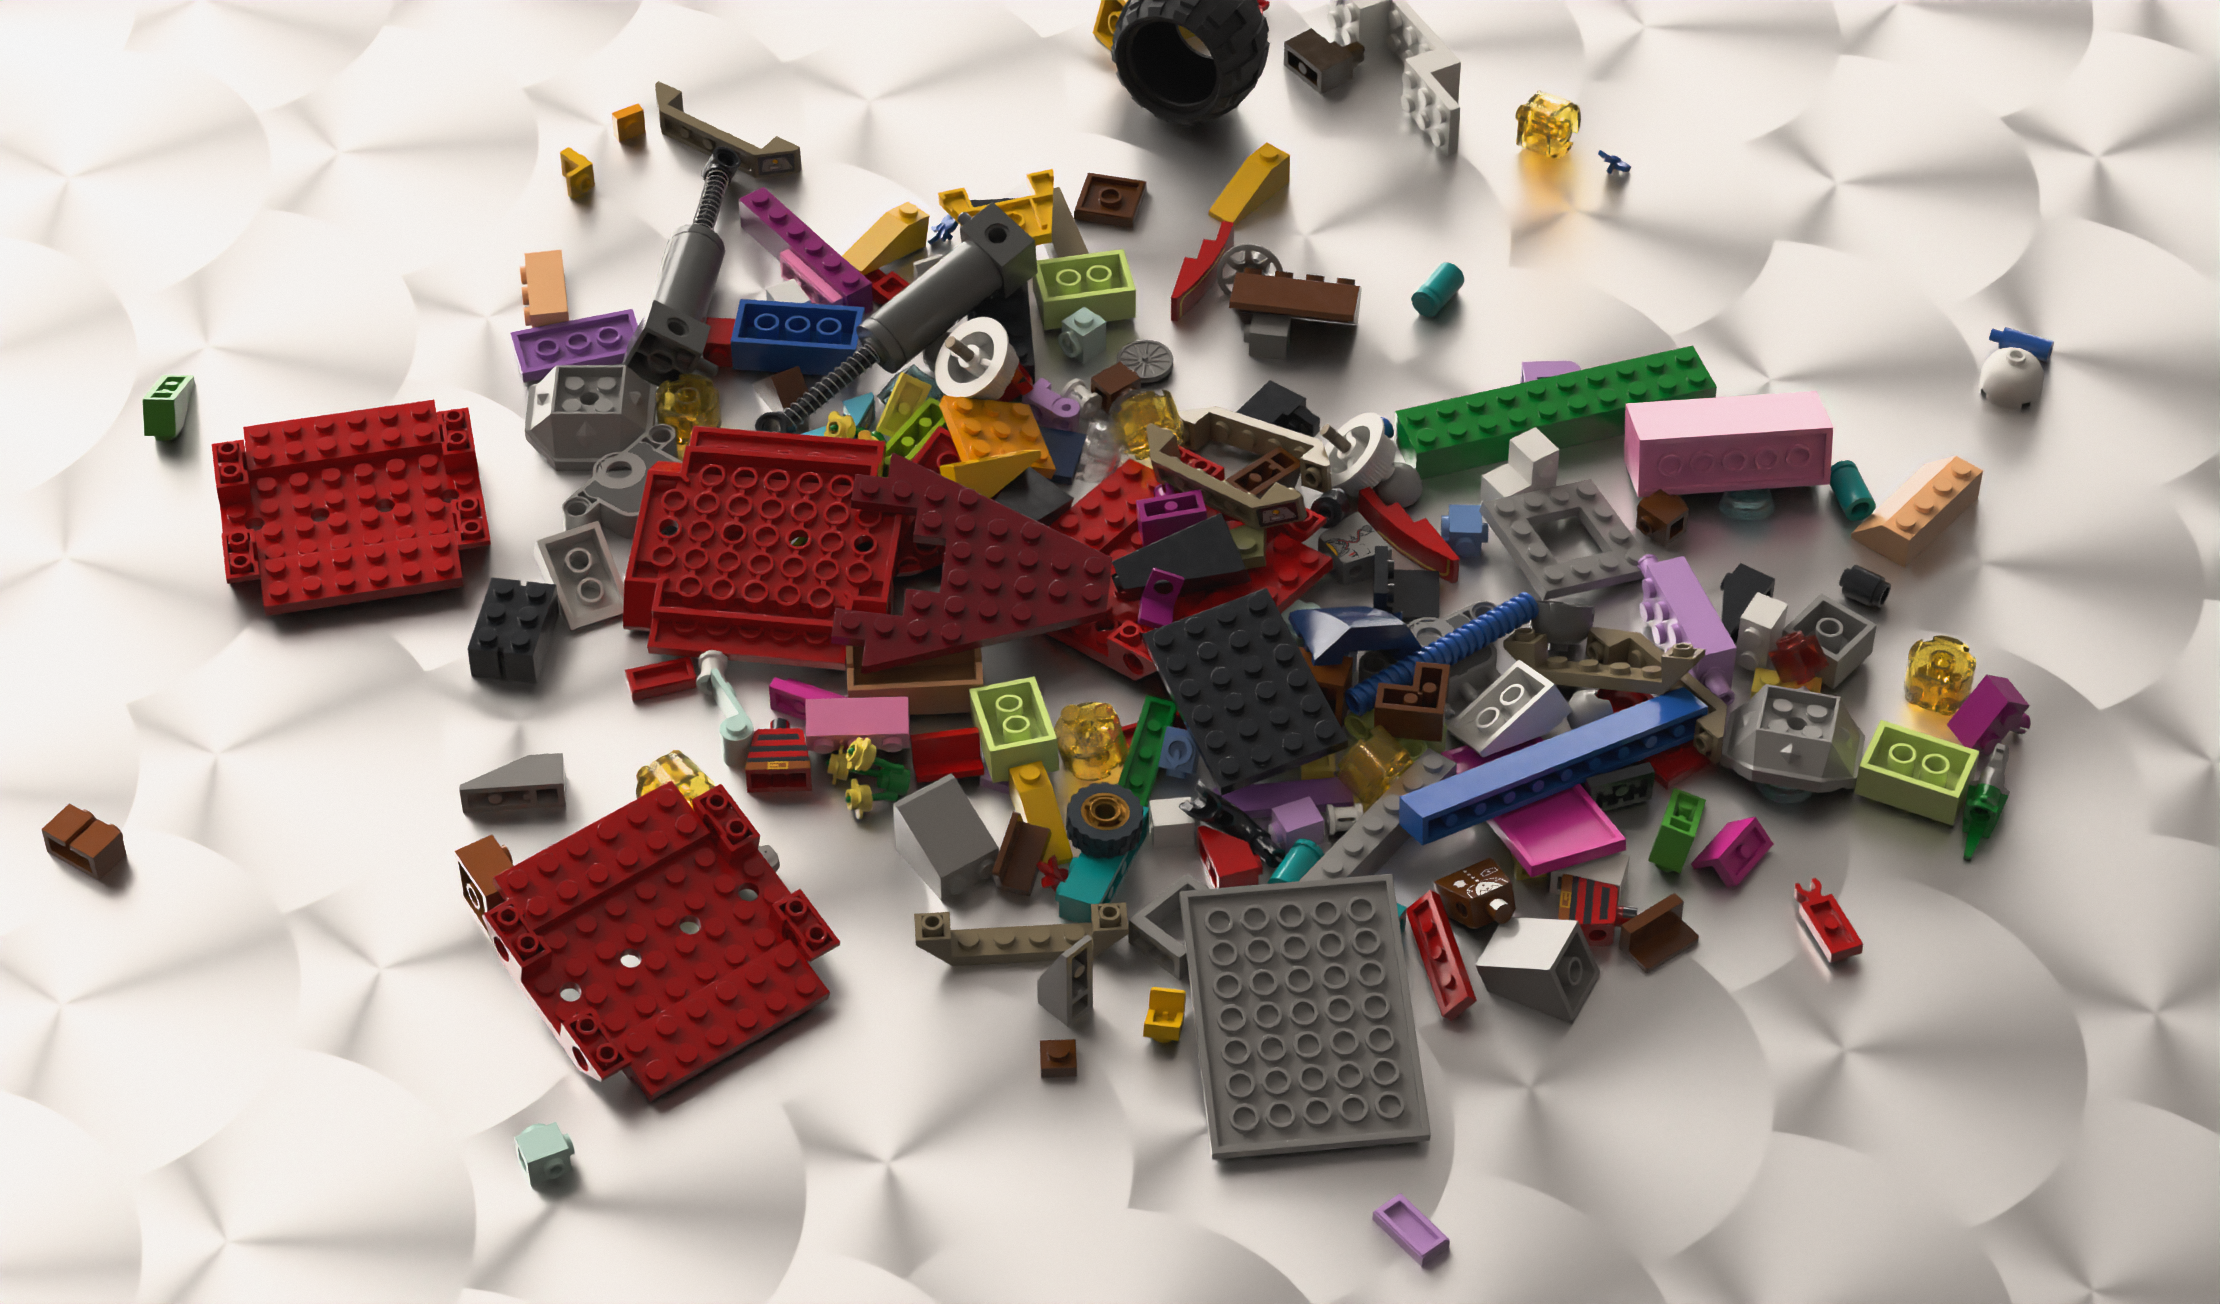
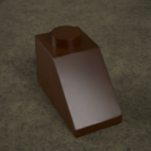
M799 366L752 383L755 391L772 412H784L785 408L791 407V403L797 402V398H802L805 392H809Z

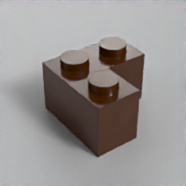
M1416 661L1413 686L1378 683L1374 711V736L1442 742L1449 694L1450 665Z

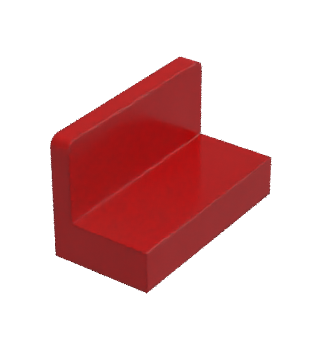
M978 727L910 735L912 764L918 783L938 781L949 774H952L955 778L984 775Z

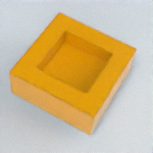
M639 103L611 113L613 134L618 142L646 133L644 110Z

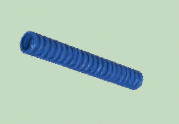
M1522 592L1509 601L1496 606L1493 610L1480 615L1477 619L1471 620L1469 624L1466 623L1461 628L1455 629L1453 633L1450 632L1445 637L1439 638L1436 642L1433 641L1428 646H1424L1420 651H1415L1412 653V656H1406L1403 660L1397 661L1395 665L1392 664L1387 669L1381 670L1379 674H1374L1362 681V683L1356 684L1354 688L1347 689L1345 691V700L1349 709L1357 716H1363L1366 712L1372 711L1375 708L1378 683L1413 686L1416 661L1452 666L1457 661H1461L1466 656L1479 651L1482 647L1497 641L1498 638L1513 632L1514 629L1529 623L1530 620L1535 619L1538 615L1539 608L1537 602L1530 594Z

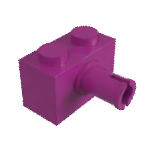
M1165 483L1166 493L1163 491L1162 484H1159L1154 488L1153 498L1136 500L1138 530L1143 547L1206 520L1207 510L1201 490L1174 494V487L1169 483Z
M1986 674L1946 725L1963 746L1977 750L1979 754L1990 756L1997 743L2001 744L2009 731L2017 734H2025L2027 732L2022 728H2030L2031 720L2029 715L2025 713L2030 705L2008 678Z

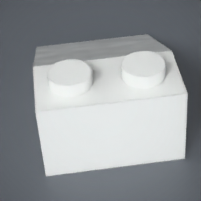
M599 521L536 541L533 551L534 557L544 582L556 584L559 610L570 632L623 615L624 585Z
M1518 660L1449 723L1447 731L1480 756L1485 757L1548 734L1572 712V708L1554 683L1521 660Z

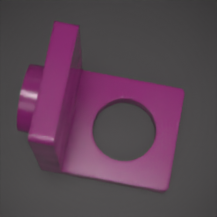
M1157 568L1152 569L1140 599L1139 624L1157 629L1172 623L1174 605L1184 583V577ZM1159 580H1167L1173 585V590L1168 594H1160L1154 589V584Z

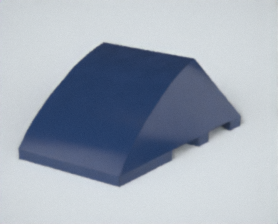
M1367 606L1301 609L1290 612L1288 617L1297 636L1305 640V651L1312 653L1311 662L1313 666L1342 664L1345 652L1385 650L1398 661L1403 660L1408 655L1412 656V653L1420 651L1422 648L1403 621L1388 612Z

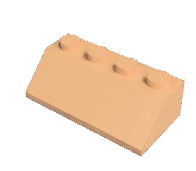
M1957 456L1925 464L1851 533V538L1905 568L1978 499L1983 470Z

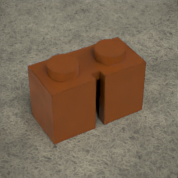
M70 803L41 829L48 853L98 881L127 855L123 833L117 826L106 824L96 819L90 811L86 809L81 810Z

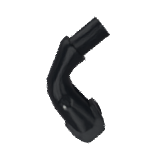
M1198 779L1195 790L1199 793V797L1193 802L1187 800L1181 803L1179 808L1188 816L1202 821L1220 832L1248 842L1253 855L1258 854L1268 867L1277 868L1280 862L1276 859V856L1283 860L1286 854L1282 848L1272 841L1271 835L1254 822L1245 812L1209 789Z

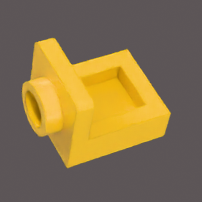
M570 147L560 151L562 175L566 177L568 196L575 199L595 186L593 163Z
M1151 988L1143 1037H1150L1157 1042L1163 1043L1171 1042L1172 1040L1179 1041L1185 1016L1186 992L1184 990Z

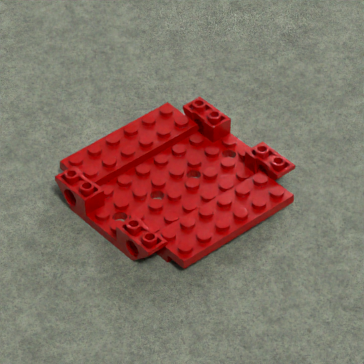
M433 399L256 424L243 427L244 439L211 444L223 532L221 533L226 581L227 584L261 579L266 616L464 587L458 550L491 545L469 407L436 412L435 400ZM454 498L451 500V503L443 502L446 499ZM383 508H392V510L388 512L379 511ZM320 517L327 518L325 521L321 522L314 521L315 519ZM262 527V529L258 531H254V529L251 528Z
M693 426L690 443L685 447L682 463L657 461L648 469L624 579L623 628L625 630L649 631L647 643L649 654L699 658L701 654L708 650H716L722 652L730 661L846 670V645L831 644L835 609L892 615L895 599L893 578L900 540H905L910 516L907 514L851 508L855 474L882 476L887 449L886 442ZM668 526L678 528L677 532L673 535L666 536L661 534V531ZM731 532H740L743 534V536L736 541H729L726 539V536ZM797 537L808 539L807 543L803 546L798 547L791 544L792 540ZM864 542L873 545L872 549L867 552H860L856 549L859 544Z
M1178 445L1181 454L1179 459L1183 463L1195 469H1202L1208 475L1220 481L1225 480L1224 467ZM1129 458L1048 527L1112 557V561L1143 548L1138 530L1136 500L1153 498L1154 488L1161 483L1157 482L1153 469ZM1162 484L1163 491L1166 493L1165 485ZM1205 505L1207 519L1221 513ZM1305 507L1307 517L1303 521L1267 528L1266 566L1247 569L1252 581L1245 584L1179 594L1174 605L1172 623L1264 588L1268 589L1280 614H1282L1333 568L1331 557L1302 543L1327 523L1326 517ZM1222 513L1225 521H1229L1227 522L1229 530L1245 525ZM1112 563L1106 619L1045 634L1136 681L1157 671L1142 639L1143 633L1154 630V628L1138 623L1140 600L1130 601L1125 591L1118 593L1111 577L1112 574L1116 573Z
M672 780L494 876L493 885L505 902L483 913V920L500 961L578 1070L600 1082L622 1070L628 1080L632 1078L635 1080L650 1102L829 999L830 991L807 961L812 962L840 946L841 942L801 889L791 894L758 850L761 835L722 784L693 798V808ZM744 889H750L758 897L753 901H746L738 893ZM685 922H693L699 927V931L694 934H687L681 930L680 925ZM626 955H633L639 959L640 964L636 967H626L620 960ZM565 989H574L580 994V997L575 1001H566L561 997L560 993Z

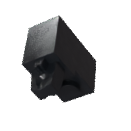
M1271 380L1236 411V413L1311 437H1315L1320 432V418L1306 408V398Z

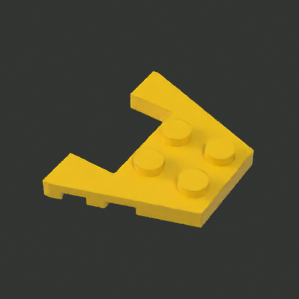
M1053 169L1026 174V184L1031 196L995 203L1035 240V246L1052 242ZM964 187L938 193L939 205L956 221L962 212H967L973 218L987 206L973 207Z

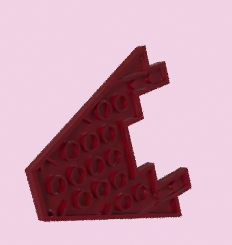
M891 453L888 478L855 474L851 508L916 515L913 542L946 546L940 592L906 589L903 616L835 609L831 644L864 647L861 673L868 674L1106 619L1112 557L896 453Z

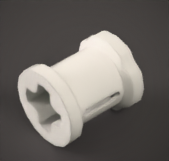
M1078 378L1069 381L1061 393L1062 398H1071L1079 403L1080 416L1084 419L1095 416L1102 406V397L1098 393L1090 392L1085 388L1084 382Z
M708 650L699 656L698 665L701 668V674L697 677L696 685L704 694L713 695L711 669L717 668L725 682H727L724 677V671L727 669L729 662L727 656L716 650Z
M1355 803V806L1333 807L1332 804H1327L1326 827L1328 835H1334L1337 831H1348L1364 815L1362 803ZM1339 818H1352L1350 820H1338Z

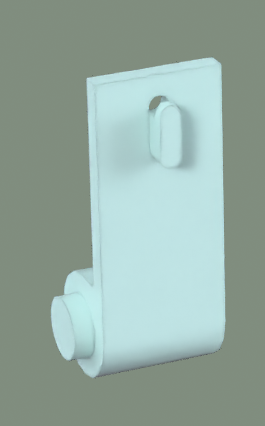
M714 668L710 670L712 694L715 702L726 717L719 728L722 759L727 766L743 768L746 765L754 734L753 724L736 699L737 695L731 684L725 682L718 669Z

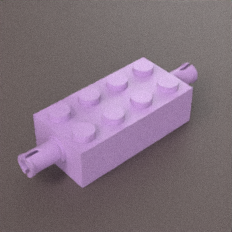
M1654 554L1643 556L1639 559L1637 565L1645 578L1642 581L1643 602L1640 603L1639 609L1643 621L1648 622L1652 628L1656 644H1661L1664 652H1667L1673 645L1678 643H1689L1693 645V648L1705 649V656L1688 673L1727 704V706L1735 700V694L1731 687L1737 647L1686 558L1681 556L1658 562V558Z

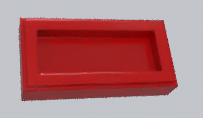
M690 657L625 670V678L632 701L697 688V676Z

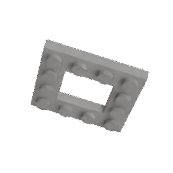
M1591 479L1484 501L1481 504L1479 512L1543 601L1644 579L1637 565L1639 559L1647 555ZM1577 516L1604 553L1558 563L1532 525Z

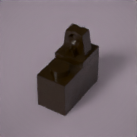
M1311 28L1284 42L1283 65L1319 94H1323L1353 78V69L1364 61L1365 47L1358 41L1345 46H1341L1336 41L1330 43L1325 37H1322Z

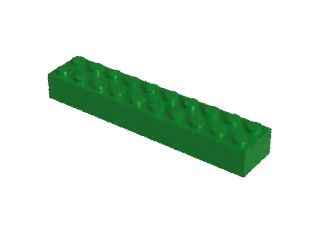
M1692 345L1395 411L1393 439L1406 464L1411 465L1419 473L1421 480L1508 461L1510 439L1535 427L1558 449L1624 435L1626 404L1716 398L1717 386Z

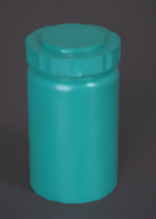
M1441 263L1412 295L1411 301L1414 309L1423 316H1435L1463 286L1465 282L1463 272L1452 263Z
M1845 460L1832 465L1829 485L1847 519L1859 521L1869 517L1874 512L1876 503L1856 464L1850 460Z
M1301 838L1296 840L1267 881V884L1298 882L1325 855L1323 850L1309 839Z

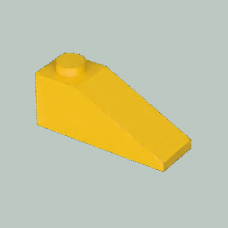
M1266 142L1247 157L1209 209L1208 215L1221 223L1222 221L1234 222V226L1289 183L1290 155Z
M910 202L886 211L842 257L864 276L925 247L930 215Z
M1021 450L940 466V472L942 476L967 488L974 489L981 495L992 498L1041 457V450Z
M1042 761L1009 768V797L1015 811L1021 813L1024 822L1051 830L1052 835L1042 862L1048 864L1049 858L1055 854L1058 865L1070 863L1073 859L1072 850L1052 784Z

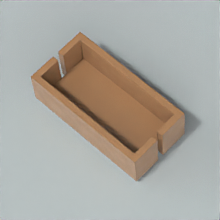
M846 645L848 698L908 697L910 715L971 712L969 689L984 686L981 648L863 674L861 669L864 647Z

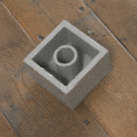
M1821 593L1783 629L1779 658L1812 677L1822 678L1823 684L1834 689L1872 653L1877 625Z

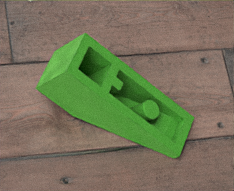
M162 375L142 399L144 436H154V439L157 441H168L174 439L184 426L194 385V375Z
M1673 788L1648 861L1654 863L1658 869L1666 872L1675 871L1681 873L1698 829L1706 802L1705 799Z

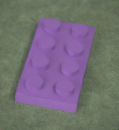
M627 309L510 332L512 346L523 383L544 379L556 365L621 364L629 340L638 327V323L633 309Z

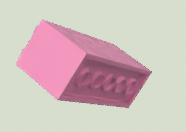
M1817 391L1626 404L1624 462L1638 497L1650 496L1659 489H1662L1669 495L1830 484L1833 426Z

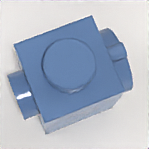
M1449 504L1448 515L1441 516V537L1456 555L1481 556L1482 543H1488V523H1482V515L1479 512L1481 505Z
M1167 726L1158 767L1167 768L1166 775L1186 779L1187 773L1196 774L1200 753L1188 730Z

